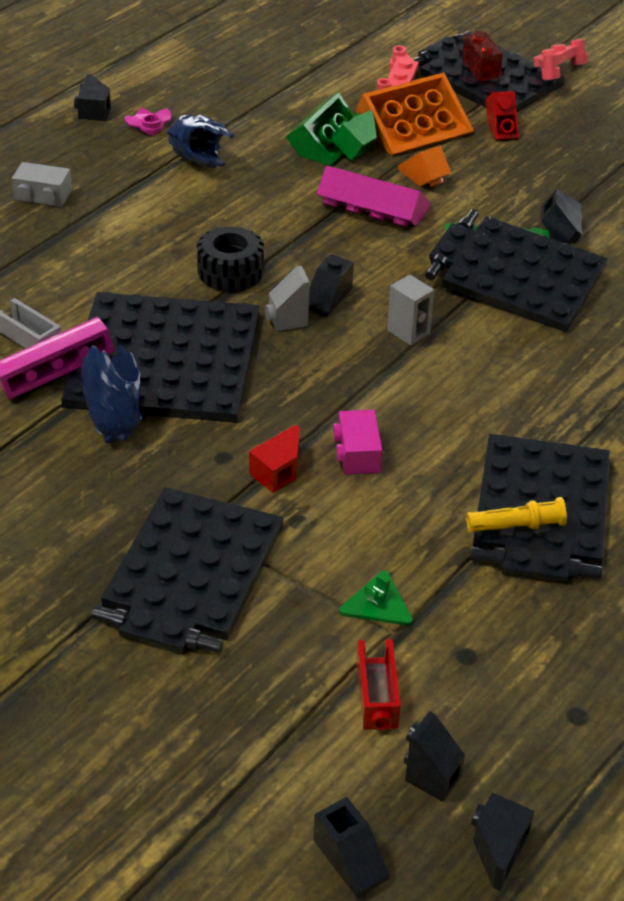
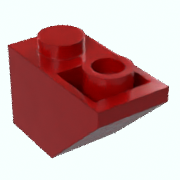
M515 91L492 92L485 99L487 123L494 140L519 139Z
M294 425L249 451V474L272 493L296 480L300 427Z

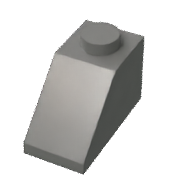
M296 266L269 293V304L265 306L267 320L272 321L276 331L308 326L310 282L302 266Z

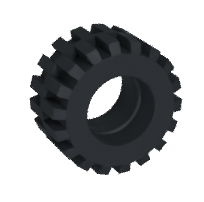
M239 226L217 227L215 230L207 231L197 242V269L200 280L204 281L205 285L212 286L213 289H221L227 292L249 289L251 285L258 284L259 280L263 278L264 242L261 237L254 233V231Z

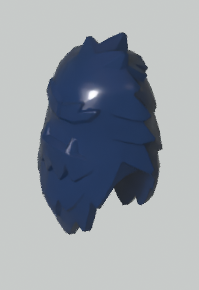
M184 114L167 129L169 144L173 146L177 154L205 167L216 168L217 166H225L226 163L220 159L218 149L221 148L219 141L222 136L234 138V134L223 123L214 121L205 115L194 116Z
M92 346L87 356L83 358L81 365L82 391L89 409V417L96 432L106 437V443H113L119 440L125 441L142 419L139 409L141 397L140 370L137 367L132 352H127L123 346L117 347L116 357L113 356L111 361L104 350L100 353L97 347Z

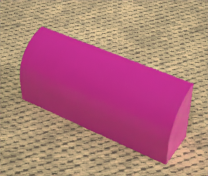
M95 317L1 359L0 387L7 398L12 399L80 368L83 358L87 356L92 346L97 347L100 353L104 350L107 355L115 352L107 327L99 317Z

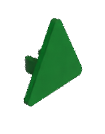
M385 570L379 572L339 608L341 616L405 626L412 624V617L389 573Z

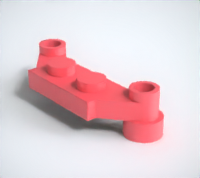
M584 39L572 40L569 46H565V44L553 45L551 49L543 50L542 54L534 57L535 67L542 68V79L552 80L560 78V67H557V65L570 59L571 65L588 63V53L585 52Z
M404 46L393 47V54L389 65L391 72L387 79L381 78L377 81V90L414 80L419 62L414 61L406 53Z

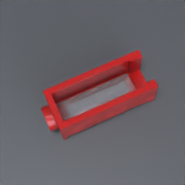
M386 639L384 657L365 658V640H358L356 664L363 730L399 728L401 704L393 639Z

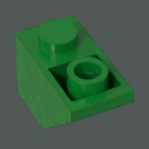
M371 110L363 114H356L348 122L344 120L336 128L337 134L332 142L351 161L364 155L377 138L374 114Z

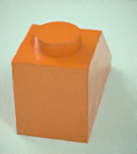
M441 145L422 151L398 165L399 171L419 187L429 184L430 187L439 185L444 182L443 177L451 173Z

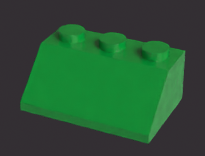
M337 92L319 104L285 137L300 157L330 166L343 154L332 142L337 134L336 128L344 120L350 121L355 114Z

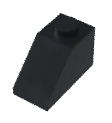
M331 254L327 256L317 267L309 288V311L326 317L330 315L353 287L354 262L343 259L340 256Z
M492 792L486 805L479 804L477 806L471 825L476 827L473 843L492 887L501 891L530 834L535 811Z

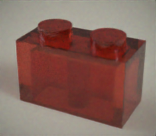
M475 31L471 34H465L462 59L479 81L500 78L503 52L486 32Z

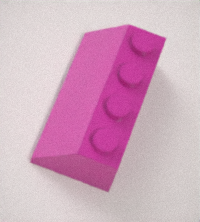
M327 165L325 166L317 191V195L323 199V204L337 208L339 204L346 206L347 211L355 214H360L361 211L370 213L369 217L383 221L385 217L392 219L393 224L407 228L408 224L417 226L431 204L421 191Z

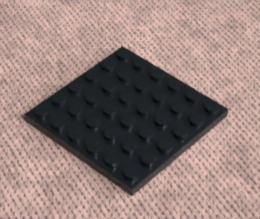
M111 292L96 293L88 320L99 317L107 327L115 352L108 354L110 361L113 356L116 357L117 347L120 345L127 352H132L137 367L140 370L141 397L139 409L141 415L238 423L260 315V305L177 299L164 296H140L138 294H116ZM81 367L71 371L61 399L62 408L89 410L82 391Z

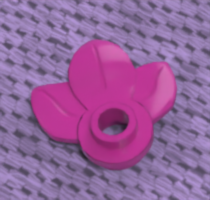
M140 108L136 116H125L126 124L140 128L148 135L158 134L163 130L164 124L171 120V112L167 108L155 114Z

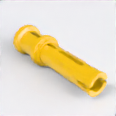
M558 497L555 501L536 503L533 500L526 503V506L466 513L469 533L517 526L539 529L540 525L558 523L559 526H565L567 522L566 506L562 497Z

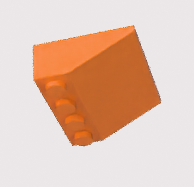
M445 73L364 93L355 109L357 114H363L369 110L373 112L377 137L375 140L391 156L474 132Z

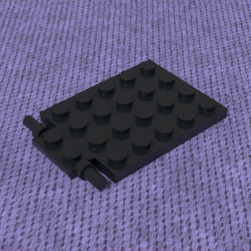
M471 31L456 34L452 37H444L442 40L419 51L418 56L413 59L419 62V66H422L420 67V76L425 78L445 73L455 93L485 108V99L492 92L515 91L516 109L518 112L564 86L565 80L563 76L557 79L543 80L542 68L535 67L534 62L522 58L519 54L511 53L501 46L494 45L484 38L477 37L471 40L473 38Z
M471 209L465 218H461L457 224L451 223L429 255L431 266L425 273V277L428 280H434L440 271L447 268L449 270L442 278L441 287L566 333L607 265L608 258L489 216H485L476 231L472 230L474 227L473 223L479 216L478 212L474 209Z
M489 433L478 512L526 506V503L533 500L536 503L555 501L558 497H562L566 506L567 522L565 526H559L558 523L540 525L539 529L517 526L474 532L470 560L493 563V567L502 568V574L545 581L567 584L568 578L578 579V576L601 579L610 450Z
M165 487L101 597L102 607L96 605L93 608L92 618L111 623L113 628L119 629L121 637L185 654L187 648L196 651L198 648L221 653L224 640L228 641L282 530L283 517Z

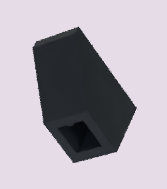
M90 74L87 75L84 83L80 84L79 94L75 95L74 108L78 109V119L106 121L111 111L110 88Z
M556 189L541 206V222L557 241L571 245L580 239L582 235L581 203Z
M429 711L420 723L416 721L411 726L407 734L406 741L409 742V749L404 758V764L407 765L405 781L444 802L462 777L465 754L437 715Z
M348 797L315 814L313 841L356 898L389 880L388 870L371 828Z

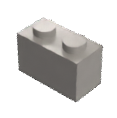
M22 162L12 177L14 200L62 207L72 191L70 169Z
M408 275L390 286L387 330L409 345H413L430 334L434 289L412 275Z

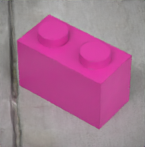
M375 409L339 411L338 423L333 424L334 442L339 441V444H336L337 462H342L344 474L381 473L382 446Z

